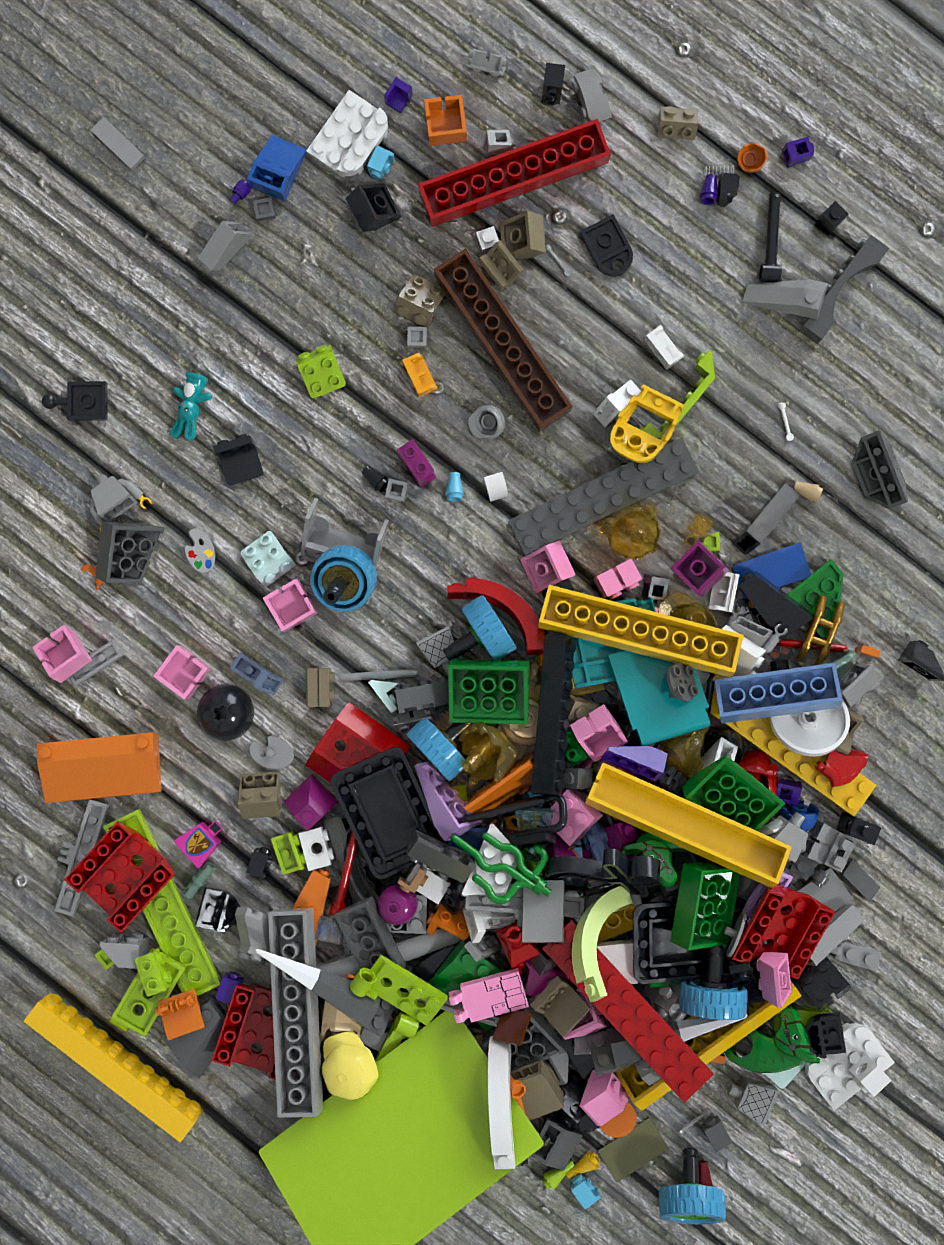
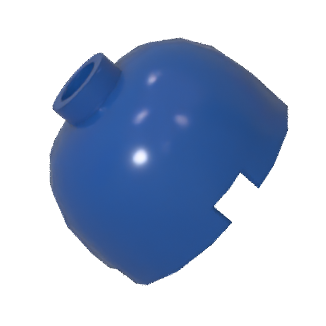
M799 800L798 806L785 803L779 810V816L789 821L796 811L805 817L800 826L801 829L807 832L815 826L819 815L817 806L812 803L809 806L804 805L802 800Z

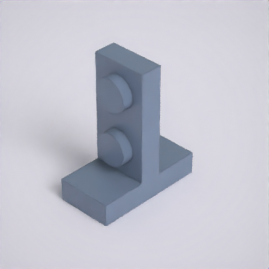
M239 653L230 668L252 683V686L271 695H275L284 681L282 677L270 672L243 653Z

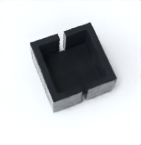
M827 956L817 966L810 965V969L806 966L799 979L793 978L820 1013L834 1003L831 994L834 993L838 1000L851 990L848 981Z

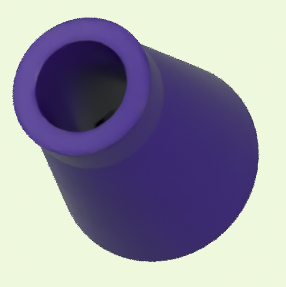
M713 174L706 176L699 196L701 203L705 205H713L719 198L717 176Z

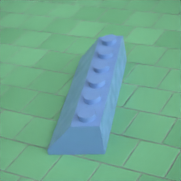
M835 663L714 679L721 724L841 708L843 701Z

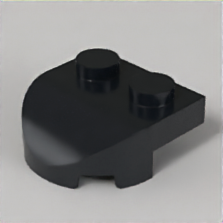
M205 887L195 926L213 929L216 932L227 931L226 929L237 924L235 913L237 908L240 907L237 899L228 891Z
M840 1012L817 1014L807 1021L804 1029L808 1036L812 1053L819 1058H827L826 1055L846 1053Z

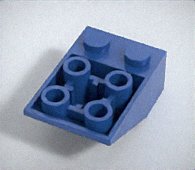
M272 135L252 165L247 177L249 185L255 190L285 202L307 149Z

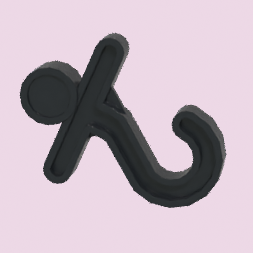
M608 848L603 851V862L575 856H559L548 859L545 866L544 879L563 880L564 889L583 891L588 888L589 880L605 884H620L632 895H643L645 887H654L660 884L661 862L658 859L647 856H635L628 860L619 850Z

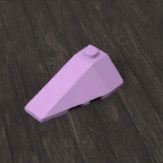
M429 761L415 765L434 826L444 841L451 840L452 835L459 837L482 822V820L468 822L467 815L472 814L464 808L468 801L464 803L457 795L459 792L455 788H450L445 783V777Z

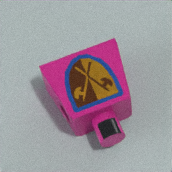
M216 820L210 826L202 822L173 842L197 868H200L221 843V840L216 835L223 827Z

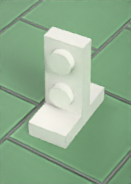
M629 380L615 393L608 395L594 411L593 415L604 427H607L628 405L629 400L633 396H637L641 390L632 380Z
M464 907L462 909L472 943H480L486 932L485 929L503 928L516 921L514 920V914L464 910Z

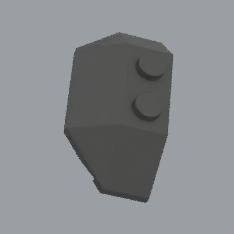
M881 430L861 437L852 464L865 498L887 509L908 502L905 479L892 446Z

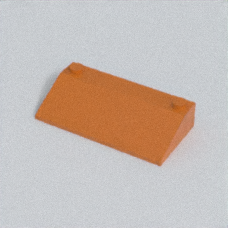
M156 733L37 744V765L45 803L162 792L159 735Z

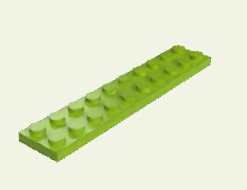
M140 809L103 826L107 833L119 821L139 832L160 852ZM140 855L133 857L135 864H142L143 859ZM172 878L143 909V912L162 952L186 966L177 983L181 993L195 989L196 996H199L220 986L221 979Z

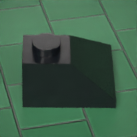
M921 640L910 641L898 661L929 681H944V672L934 652L928 648L929 645Z

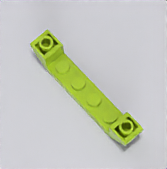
M710 349L706 354L702 352L695 360L698 364L694 369L703 376L695 384L698 387L695 392L690 391L683 399L685 404L677 424L715 379L713 352ZM666 420L659 428L662 432L650 423L646 427L642 425L639 429L661 440L671 422Z

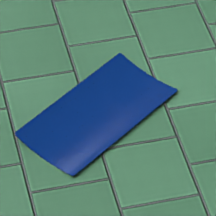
M801 542L733 565L735 574H740L738 585L742 581L740 578L749 571L751 574L757 571L778 588L803 580L811 575ZM740 588L743 598L748 599V597Z

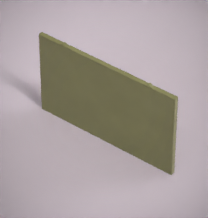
M650 1117L636 1125L627 1136L616 1138L597 1151L616 1182H619L669 1150V1147Z

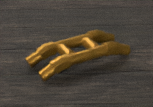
M819 596L813 619L796 660L803 662L810 650L811 643L821 646L814 666L824 663L830 652L838 626L841 623L845 603H837L832 621L821 618L825 610L827 597ZM818 625L829 629L825 639L814 636Z

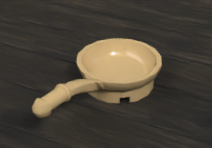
M533 663L530 667L528 725L502 724L505 735L512 742L519 745H532L536 741L539 704L532 699L537 683L538 670L540 669L538 663Z

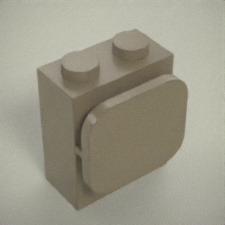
M542 1059L510 1071L513 1079L520 1080L526 1087V1092L521 1099L529 1120L564 1108V1093L559 1087V1079L551 1067L545 1064Z

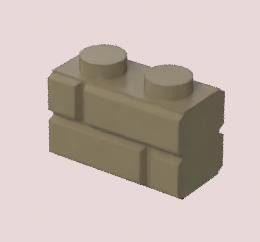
M306 668V707H331V703L335 702V692L331 691V683L335 682V674L331 672V668Z

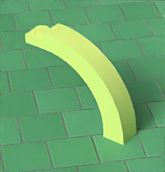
M622 886L610 890L595 900L582 914L574 932L572 943L573 971L576 983L584 982L585 992L589 997L590 1003L607 996L597 962V940L601 927L611 913L624 910L633 904L630 894Z

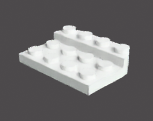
M348 90L306 152L309 156L341 177L360 175L364 171V166L373 154L376 146L380 144L383 138L386 139L388 135L387 116L380 107L378 109Z
M858 1023L842 1025L846 1053L826 1055L827 1058H819L820 1064L806 1063L805 1065L806 1075L833 1110L837 1109L861 1090L851 1079L853 1074L849 1069L863 1055H868L883 1072L895 1063L873 1033L866 1026Z

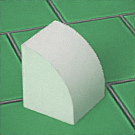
M503 472L484 477L490 502L508 497Z

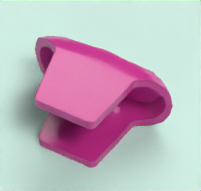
M529 960L524 962L528 966L524 986L527 990L525 994L533 998L547 987L548 982L556 976L570 982L566 974L559 967H555L539 976Z

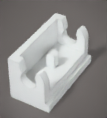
M661 325L646 335L644 341L666 370L684 357L683 353L679 352L663 331Z
M727 572L712 587L708 609L725 613L732 612L740 574Z

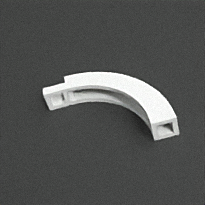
M490 1036L488 1052V1104L495 1169H515L516 1161L510 1090L511 1044L492 1040L493 1036Z

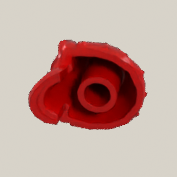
M747 751L744 753L742 760L737 764L777 795L776 782L778 777L776 773L778 772V764L773 763L769 756L761 751Z

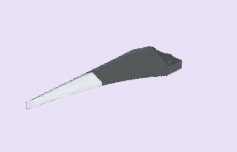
M260 949L254 950L257 954L334 1006L359 1026L378 1036H383L395 1006L379 996L373 1000L367 995L364 997L355 995L350 989L352 981L350 979Z
M698 1018L667 1023L684 1041H687L739 1020ZM616 1028L587 1034L596 1076L619 1071L643 1059Z

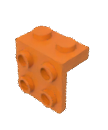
M439 902L435 907L437 910L436 914L431 913L426 922L429 924L426 932L433 936L437 927H440L463 941L467 940L469 930L463 910L452 916Z

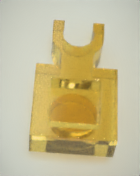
M698 512L688 527V530L692 533L683 542L686 543L689 538H692L695 544L698 541V537L705 539L715 522Z

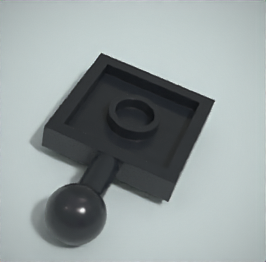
M106 381L67 382V397L56 398L53 394H46L42 397V405L47 409H53L57 405H67V420L108 421V383Z

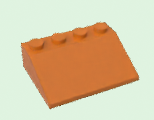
M534 752L472 795L464 807L465 810L473 814L497 808L504 803L514 801L513 797L518 793L522 795L530 789L529 785L532 784Z

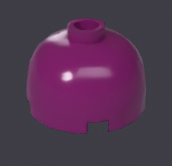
M400 884L389 886L378 899L380 916L384 921L393 925L407 923L413 918L418 907L416 894L411 891L410 893L403 891L399 888Z

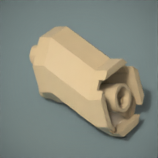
M324 1000L319 1030L320 1043L332 1035L346 1031H352L360 1037L361 1026Z

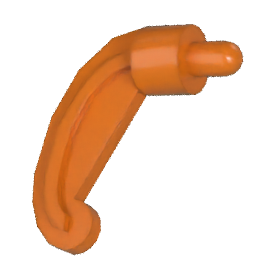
M83 565L80 568L82 572L87 570L94 577L96 576L95 566ZM97 578L95 580L96 590H99L100 585H103V581Z

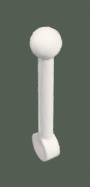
M781 402L778 408L781 410L787 433L785 439L792 441L794 436L790 433L785 413L786 405Z

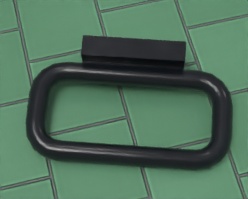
M541 795L544 796L545 803L558 802L560 819L557 824L508 833L505 828V814L497 816L498 830L508 841H511V844L519 849L531 848L535 844L542 846L556 843V837L552 833L561 831L566 826L568 818L567 804L563 796ZM536 796V797H531V798H526V799H521V800L510 801V802L504 803L502 806L509 805V804H513V803H517V802H521V801H525V800H529V799H533V798H537V797H541V796Z

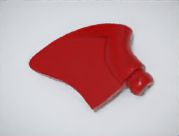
M834 750L828 753L824 762L817 761L815 769L829 779L831 787H838L850 783L858 776L864 767L866 758L862 756H846Z

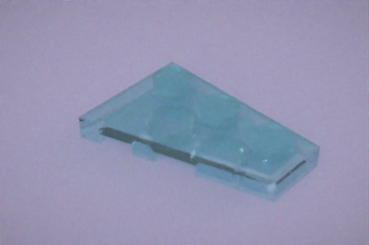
M530 807L515 811L518 831L550 826L554 809ZM533 847L521 849L524 861L538 862L540 860V855L533 850Z

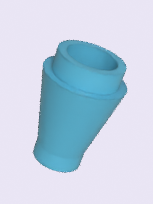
M458 472L449 473L445 492L448 501L458 502L464 496L460 473Z

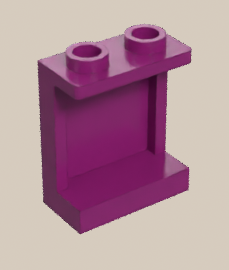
M413 439L397 449L400 460L420 488L436 478L433 473V467Z

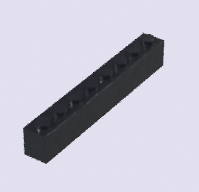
M545 635L531 793L539 795L562 796V790L564 789L565 751L568 746L566 738L567 730L569 729L568 715L571 709L570 692L573 688V657L576 650L575 638L568 635Z

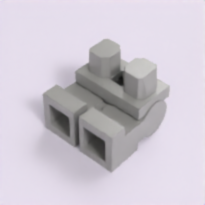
M817 821L811 837L817 839V842L809 839L806 844V850L802 855L842 872L856 844V840Z

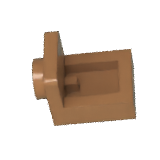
M420 866L411 883L400 877L397 882L400 884L399 888L407 893H410V891L415 893L418 886L423 887L429 876L426 875L427 869Z

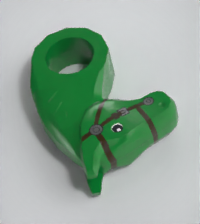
M646 831L636 843L627 845L622 850L623 855H633L634 857L647 856L658 859L661 862L660 885L667 888L672 887L678 880V874L672 866V852L692 853Z
M786 1007L780 1011V1026L774 1038L766 1037L755 1030L747 1035L752 1038L753 1048L747 1056L738 1057L736 1044L724 1052L728 1060L754 1073H778L790 1070L804 1062L820 1064V1059L811 1054L809 1039L800 1014L792 1007Z

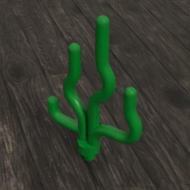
M485 832L482 834V839L496 849L514 854L516 865L520 871L518 872L505 863L487 864L477 849L457 835L451 836V841L473 856L477 865L482 870L490 873L503 871L517 880L503 896H497L492 886L479 875H473L472 881L484 889L487 897L493 903H508L520 888H528L538 896L542 893L548 897L552 892L546 886L548 882L539 877V874L548 862L547 851L539 844H535L533 850L540 855V860L531 871L525 866L524 857L517 846L502 843L489 833Z

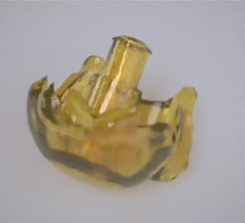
M647 503L644 506L631 505L618 510L612 517L605 518L601 522L600 532L607 536L613 553L618 556H624L626 560L631 558L632 560H641L647 554L655 553L658 549L656 543L661 534V528L657 520L659 509L652 503Z
M482 722L478 724L473 723L470 727L462 730L459 741L463 740L461 752L468 756L462 762L464 770L470 773L468 787L471 789L475 788L480 780L494 779L497 783L501 782L516 762L518 755L516 747L509 742V739L502 731L496 727L485 725Z
M709 727L661 741L659 749L668 753L666 762L670 767H675L676 771H680L682 773L681 776L685 777L686 781L702 770L704 766V759L700 758V751L704 743V735Z

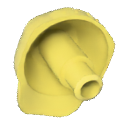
M352 1031L332 1035L324 1041V1062L321 1069L329 1093L348 1100L363 1097L378 1079V1069L371 1051L364 1046L360 1037Z

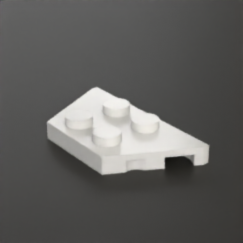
M491 823L487 833L502 843L511 844L497 827ZM485 840L483 841L479 852L487 864L505 863L516 869V858L513 853L500 851ZM475 861L476 867L468 877L462 896L486 895L484 889L472 881L473 875H479L492 886L495 894H505L512 877L503 871L495 873L486 872Z

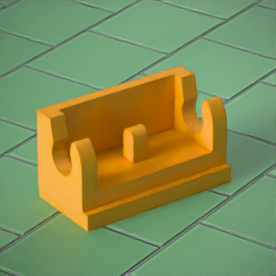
M416 353L402 359L419 398L438 390L422 354Z

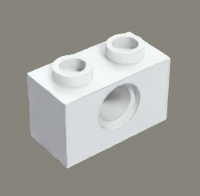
M323 825L298 833L308 871L329 866L333 863L332 859H335L334 851L332 848H329L327 841L330 840V837ZM314 843L322 845L321 852H316L313 849Z
M866 1054L849 1069L853 1074L851 1079L865 1094L869 1091L874 1097L892 1081Z

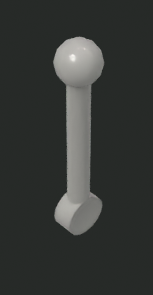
M545 245L546 252H549V254L561 267V269L564 271V276L570 277L572 273L571 270L566 269V267L562 264L558 257L553 253L550 245Z
M708 1108L705 1109L704 1113H702L701 1115H699L683 1127H678L676 1129L677 1134H683L684 1130H686L687 1128H689L705 1116H710L711 1110Z

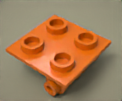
M195 989L158 1001V1007L155 1008L157 1016L161 1015L167 1040L205 1028Z

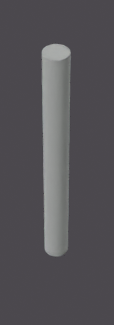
M417 669L340 674L341 681L417 677Z

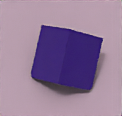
M395 77L384 95L385 104L395 111L402 113L413 96L412 86Z

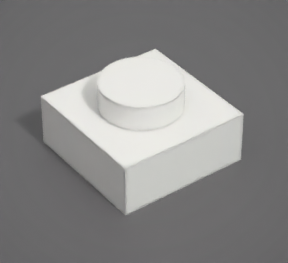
M494 226L476 232L482 252L490 250L499 241Z

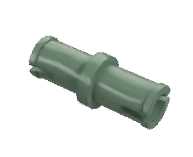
M206 861L199 872L192 876V881L182 891L185 897L193 899L198 890L205 886L206 880L216 869L212 863Z

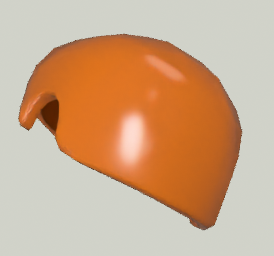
M757 143L744 145L739 150L737 156L739 168L746 173L758 172L764 167L767 160L765 147Z

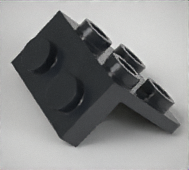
M238 435L235 437V440H222L217 442L216 446H213L215 454L219 457L226 482L230 486L261 477L264 474L254 439L250 435Z
M575 1070L568 1072V1082L566 1084L559 1085L564 1093V1108L551 1112V1114H555L561 1119L560 1121L563 1126L568 1129L570 1128L572 1131L578 1127L581 1119L586 1115L579 1105L588 1083Z

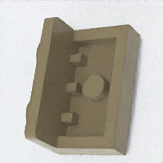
M661 106L658 137L695 140L699 124L698 110Z
M501 240L496 242L486 255L478 259L483 269L488 272L500 289L511 285L524 271Z

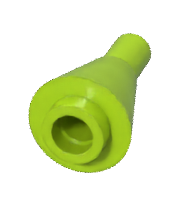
M569 1160L564 1170L555 1168L542 1174L544 1178L541 1180L548 1190L552 1188L554 1191L566 1176V1173L573 1169L575 1165L572 1160Z

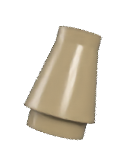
M796 481L794 486L796 493L810 502H818L823 488L817 484Z

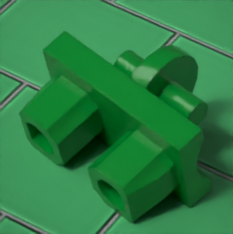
M570 726L567 730L566 740L568 746L565 755L571 766L576 767L590 756L578 742Z

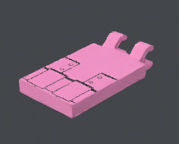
M518 968L460 983L461 989L448 992L451 1006L461 1001L463 1004V1008L454 1009L456 1023H461L469 1017L472 1023L529 1007Z

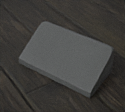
M853 859L844 867L842 872H839L868 902L874 898L880 888Z

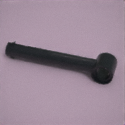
M779 192L769 194L765 264H761L759 270V281L780 282L782 266L777 265L781 193Z

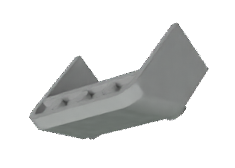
M314 498L305 517L301 547L302 557L307 561L315 563L327 549L333 546L350 545L365 552L377 568L389 520L385 519L380 532L375 530L369 531L366 538L330 528V520L325 515L317 513L318 499ZM343 565L330 567L340 571L347 570L351 574L356 575L350 568Z

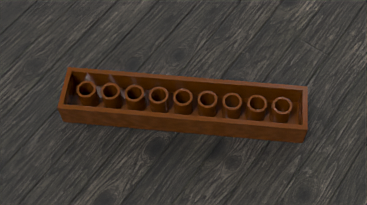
M465 248L434 269V277L446 292L538 431L541 432L571 412L573 406L467 249Z

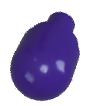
M239 180L233 187V195L229 199L233 204H236L239 199H245L250 193L251 186L247 180Z

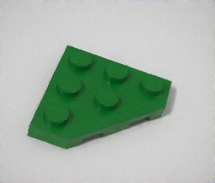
M830 559L788 592L787 595L809 610L813 616L819 596H826L825 610L821 618L832 621L837 603L841 602L843 573L833 560ZM818 625L815 633L819 638L825 639L829 629Z

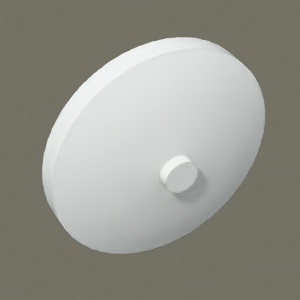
M842 701L841 708L769 717L772 731L777 739L789 750L804 756H821L834 751L846 738L850 726L849 711L844 701Z

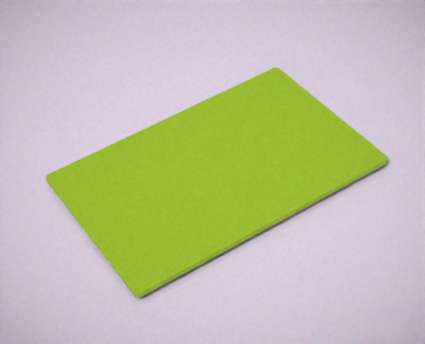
M444 1011L427 1026L416 1032L412 1039L408 1038L376 1062L378 1079L363 1097L348 1100L332 1095L323 1102V1111L317 1117L301 1118L259 1150V1155L311 1245H415L513 1170L495 1169L489 1124L488 1057L464 1021L456 1023L454 1013ZM511 1096L515 1167H517L543 1147L544 1141L516 1099Z

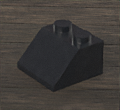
M385 183L358 185L346 198L362 232L376 231L402 217Z

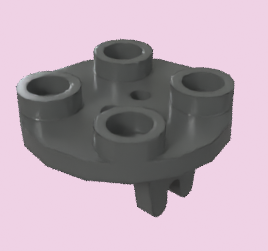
M678 662L668 668L664 678L667 679L669 689L672 692L668 694L669 698L674 697L679 701L686 702L698 695L699 690L696 686L694 670L690 665L686 666Z

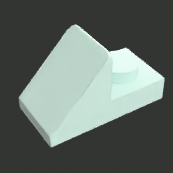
M377 680L368 682L391 713L398 709L396 698L393 694L389 696L388 692L399 683Z

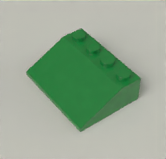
M451 660L448 665L449 722L528 725L530 661Z
M727 755L695 773L682 786L684 797L688 801L756 831L785 805L782 799Z
M684 863L670 942L688 951L729 944L730 936L725 935L724 930L726 926L732 927L741 874L719 864Z
M461 940L428 984L448 995L447 999H449L448 992L461 989L460 983L501 973L506 970L489 957L476 962L464 947L468 942ZM475 1021L477 1024H479L487 1031H489L493 1027L491 1025Z

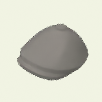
M485 405L479 407L469 416L468 424L471 433L476 438L493 439L503 432L505 419L497 407Z

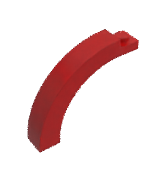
M466 578V585L461 583L447 585V599H476L483 595L490 604L502 609L515 621L524 638L526 656L543 655L545 635L543 629L538 628L539 619L532 608L514 591L496 582L478 578Z

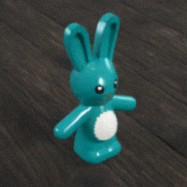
M186 372L185 376L187 379L184 391L179 387L173 388V392L184 401L178 406V418L171 429L170 436L177 438L186 424L185 439L192 441L196 436L195 421L200 414L198 403L211 400L212 394L204 393L208 378L197 373Z

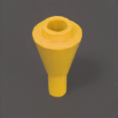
M588 1150L575 1167L566 1173L568 1179L573 1178L579 1173L582 1174L599 1169L600 1159L598 1155Z

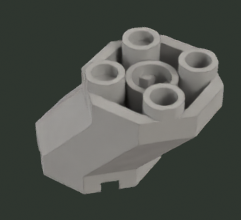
M238 907L235 913L241 941L238 957L244 960L251 959L254 965L263 967L264 964V966L271 968L270 962L254 951L255 949H260L270 953L268 915L262 912H252V909Z

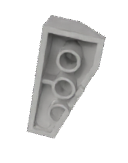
M806 279L748 284L742 303L817 320L828 283Z

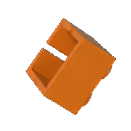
M462 95L445 97L446 109H442L441 97L424 99L429 146L467 142Z

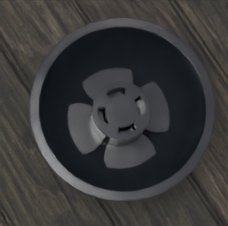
M221 684L209 689L201 697L197 707V719L202 730L208 736L220 741H230L244 735L250 728L254 718V707L249 695L243 689L230 684Z

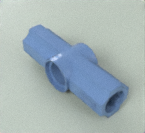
M596 822L582 839L585 848L591 851L593 859L603 862V851L608 849V838L605 830L600 828L598 822Z

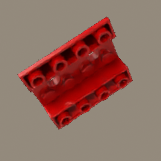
M348 702L317 744L305 766L331 783L333 774L392 747H399L406 755L412 745ZM338 740L345 741V750L339 751L336 748Z
M117 821L64 880L77 893L84 891L110 915L107 921L122 933L173 878L175 873L166 857L139 832ZM135 855L142 857L141 865L134 863L133 857ZM109 883H112L116 886V892L114 894H111L107 891V885Z
M780 885L768 888L731 958L739 962L750 963L752 958L759 959L763 952L788 953L790 977L799 979L832 920L835 911L808 894ZM788 905V908L785 911H781L782 907ZM770 939L769 943L763 945L765 940Z
M236 984L212 1062L229 1067L232 1062L269 1072L268 1078L276 1080L273 1014L269 1015L264 1012L265 1006H272V989L259 985ZM260 1043L263 1049L256 1052L252 1049V1044Z

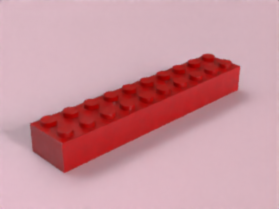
M595 119L419 183V194L430 224L434 227L608 164L611 153L599 121Z
M569 918L564 923V943H544L541 947L589 999L585 992L584 982L576 983L573 971L572 943L577 925ZM597 947L598 967L607 996L592 1002L593 1005L685 1103L714 1073Z

